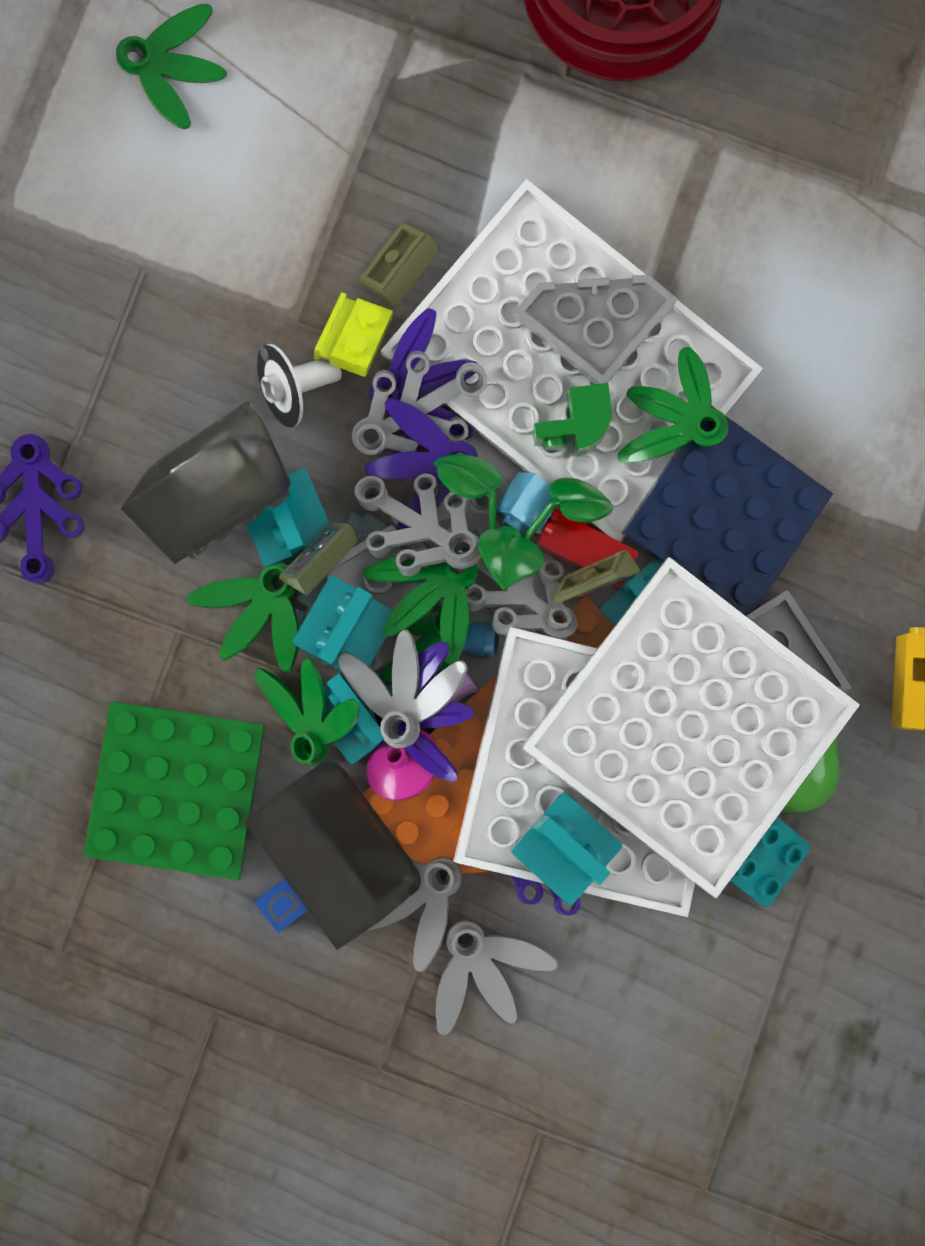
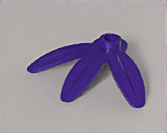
M428 308L423 311L409 325L396 347L390 365V372L396 378V388L393 392L394 399L401 400L408 373L406 368L408 355L414 351L425 353L437 317L434 309ZM416 357L411 361L410 364L413 369H415L421 358ZM459 360L430 366L428 372L423 375L417 400L420 399V396L427 395L456 378L457 370L463 364L477 362ZM467 372L464 375V380L470 378L475 372ZM381 377L378 379L377 385L382 389L384 387L389 388L392 382L387 377ZM373 382L370 387L371 401L374 395ZM442 406L427 413L428 415L447 420L452 417H458ZM453 424L449 430L453 435H460L463 433L464 427L460 424ZM469 425L466 439L471 438L473 435V430Z
M389 398L385 402V409L391 418L409 437L429 449V452L409 451L386 455L368 463L365 467V472L370 476L384 479H412L424 473L432 474L439 486V493L436 496L438 509L448 494L449 489L438 477L437 469L433 465L434 461L438 458L457 453L479 457L478 453L467 442L456 441L450 443L440 427L416 407L406 402ZM432 484L423 485L421 490L429 489ZM415 493L406 506L422 515L420 499L417 493ZM398 521L397 530L409 528Z
M439 642L418 655L420 675L417 695L431 681L445 661L449 652L447 643ZM450 701L437 714L420 722V727L439 728L453 726L471 719L474 712L468 705ZM374 712L376 721L381 727L383 718ZM405 722L398 726V734L400 736L404 735L406 731ZM420 731L415 743L405 748L406 751L428 772L444 780L455 782L458 772L454 765Z

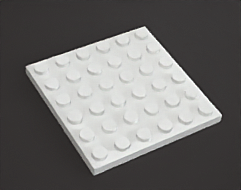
M668 557L533 732L522 749L708 894L717 899L860 704Z
M510 627L503 647L453 862L543 883L511 853V849L554 800L564 792L572 797L622 843L621 850L605 867L611 872L601 885L592 882L583 893L688 917L695 883L522 749L597 648Z

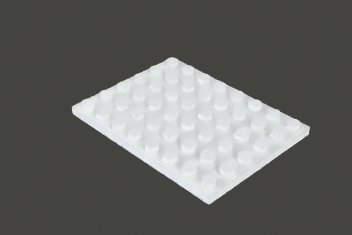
M526 179L382 348L381 355L392 362L396 347L409 325L426 309H434L437 315L436 323L425 354L429 357L430 366L450 361L471 360L481 365L487 376V386L481 394L471 397L461 393L443 405L458 417L463 418L473 430L525 472L535 473L549 485L560 478H576L591 484L601 491L610 500L611 504L614 505L613 511L610 515L600 520L588 523L596 530L621 542L625 537L621 534L622 530L676 452L675 450L664 456L644 462H619L617 455L620 450L637 437L661 427L675 425L640 409L627 397V390L636 386L658 388L688 403L679 377L678 357L682 348L690 347L700 357L708 373L712 398L711 405L726 415L763 368L677 300L672 309L608 382L612 415L608 429L601 442L590 452L576 457L574 455L573 442H567L566 448L551 451L544 450V445L534 446L532 432L534 423L569 419L567 404L569 388L593 385L595 383L516 319L514 311L539 283H575L578 280L609 278L610 280L632 278L635 275L646 274ZM422 358L415 367V370L424 368L425 361ZM475 373L465 382L469 384L475 383L478 380V374Z

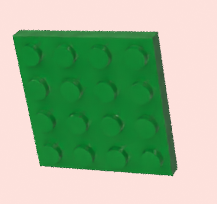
M110 701L83 857L240 880L266 725Z

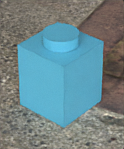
M517 472L496 505V512L504 518L502 524L516 528L521 535L523 532H526L548 503L555 500L549 493L551 485L535 473ZM552 512L536 530L535 534L540 533Z

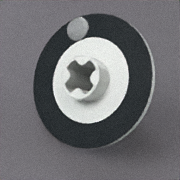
M273 344L262 346L258 352L257 371L264 398L276 419L289 428L295 427L301 422L303 415L302 393L337 382L342 376L341 368L330 365V361L323 358L292 367L283 351Z

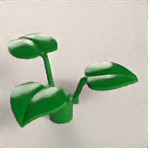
M466 454L447 455L438 458L433 463L441 482L454 494L471 499L481 498L485 495L488 497L489 530L480 535L478 549L485 565L502 590H506L516 582L536 574L542 568L544 563L543 553L529 539L554 509L560 508L562 514L569 520L593 522L610 515L614 508L610 500L591 484L576 478H560L555 480L549 489L550 495L555 500L548 503L521 537V533L514 527L502 526L499 530L496 528V492L493 489L499 488L502 485L503 478L492 464L479 457Z

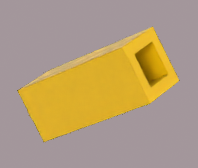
M911 627L909 628V633L896 636L891 728L925 731V628Z

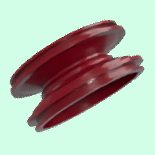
M722 0L523 1L528 19L535 33L550 52L562 62L583 74L598 79L635 81L662 74L690 57L710 33L716 21Z

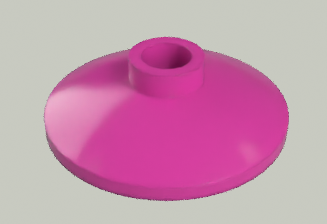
M420 730L428 739H430L437 746L436 742L429 734ZM385 741L373 749L367 762L366 773L369 785L376 794L390 801H404L419 795L435 778V775L420 766L405 748L391 747Z

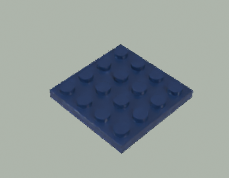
M725 415L728 421V433L725 439L713 447H703L692 440L687 445L677 449L621 534L662 563L670 557L734 608L747 616L758 608L833 493ZM705 421L701 425V429L706 432H710L716 427V424L712 421Z

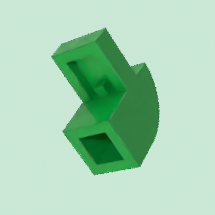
M608 383L570 387L567 393L569 419L534 423L532 431L534 446L544 445V450L551 451L566 448L567 442H573L575 457L593 450L603 439L611 421L612 407Z

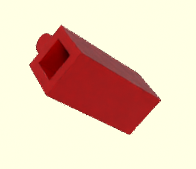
M557 509L553 516L548 518L540 533L534 534V536L540 539L537 546L542 552L577 570L622 550H627L634 561L639 554L638 551L582 522L569 520ZM625 580L609 587L618 591Z

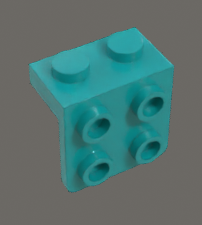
M777 817L730 881L763 907H769L809 853L810 845Z

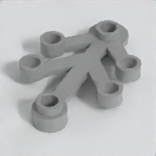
M422 351L410 353L406 360L408 373L400 401L406 402L425 413L452 442L465 440L468 436V424L463 418L452 417L447 420L428 415L427 413L461 393L471 397L481 394L487 386V376L484 368L477 363H465L457 370L456 378L417 400L422 378L429 370L430 361L427 354ZM420 357L425 361V366L420 370H415L411 367L410 363L414 358ZM381 370L375 374L373 378L374 395L369 415L360 419L352 430L354 446L366 455H377L386 448L400 452L417 451L416 448L419 443L411 438L393 433L399 430L400 427L391 416L383 419L385 402L388 399V395L392 394L396 388V378L388 370ZM473 371L479 376L478 380L473 384L465 382L464 375L467 372ZM387 377L391 380L392 385L388 389H382L377 385L378 379ZM453 424H460L464 427V431L460 435H453L449 429ZM368 429H374L379 436L376 440L370 441L365 438L364 432Z
M421 474L414 481V488L420 499L422 515L388 496L384 482L376 476L364 477L356 484L354 493L363 509L370 511L381 510L409 527L386 533L383 531L370 533L366 538V546L373 557L382 558L390 553L391 548L429 540L439 545V547L418 552L412 549L401 551L396 557V565L402 575L414 576L423 566L447 562L450 566L457 569H466L472 567L480 560L479 538L469 532L467 527L466 514L469 511L467 498L453 492L448 493L444 498V506L448 515L451 516L452 533L439 526L436 505L439 486L432 474ZM432 484L429 489L421 490L423 485ZM372 495H378L373 499H368ZM456 501L463 502L461 506L457 508L451 507V505ZM384 541V544L381 547H373V545L376 542ZM463 548L470 549L464 554H457ZM406 560H415L412 565L403 566Z
M463 548L459 550L458 553L464 554L462 550L469 551L470 549ZM481 557L476 563L478 572L502 590ZM556 560L544 561L538 573L540 582L545 585L546 602L535 595L532 576L516 582L503 591H485L483 587L477 584H473L465 589L469 611H478L482 608H499L493 616L492 628L501 635H507L510 627L525 631H541L545 636L566 640L573 636L578 626L575 613L570 608L564 606L563 603L556 604L553 600L564 572L563 566ZM454 568V569H456V570L459 571V572H464V571H465L464 569ZM551 570L556 573V576H550L545 571ZM468 595H475L480 600L473 601L468 598ZM505 607H525L534 615L517 616L512 609ZM505 618L509 620L511 624H502L498 619ZM553 618L559 619L564 623H557Z

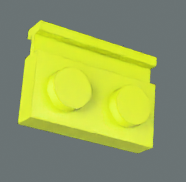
M341 292L314 349L313 359H326L330 361V365L366 377L390 325L393 311L359 298L356 301L346 298L347 294Z

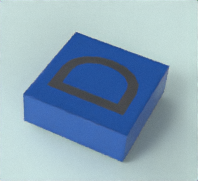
M288 877L284 878L255 901V904L277 933L310 909V906Z

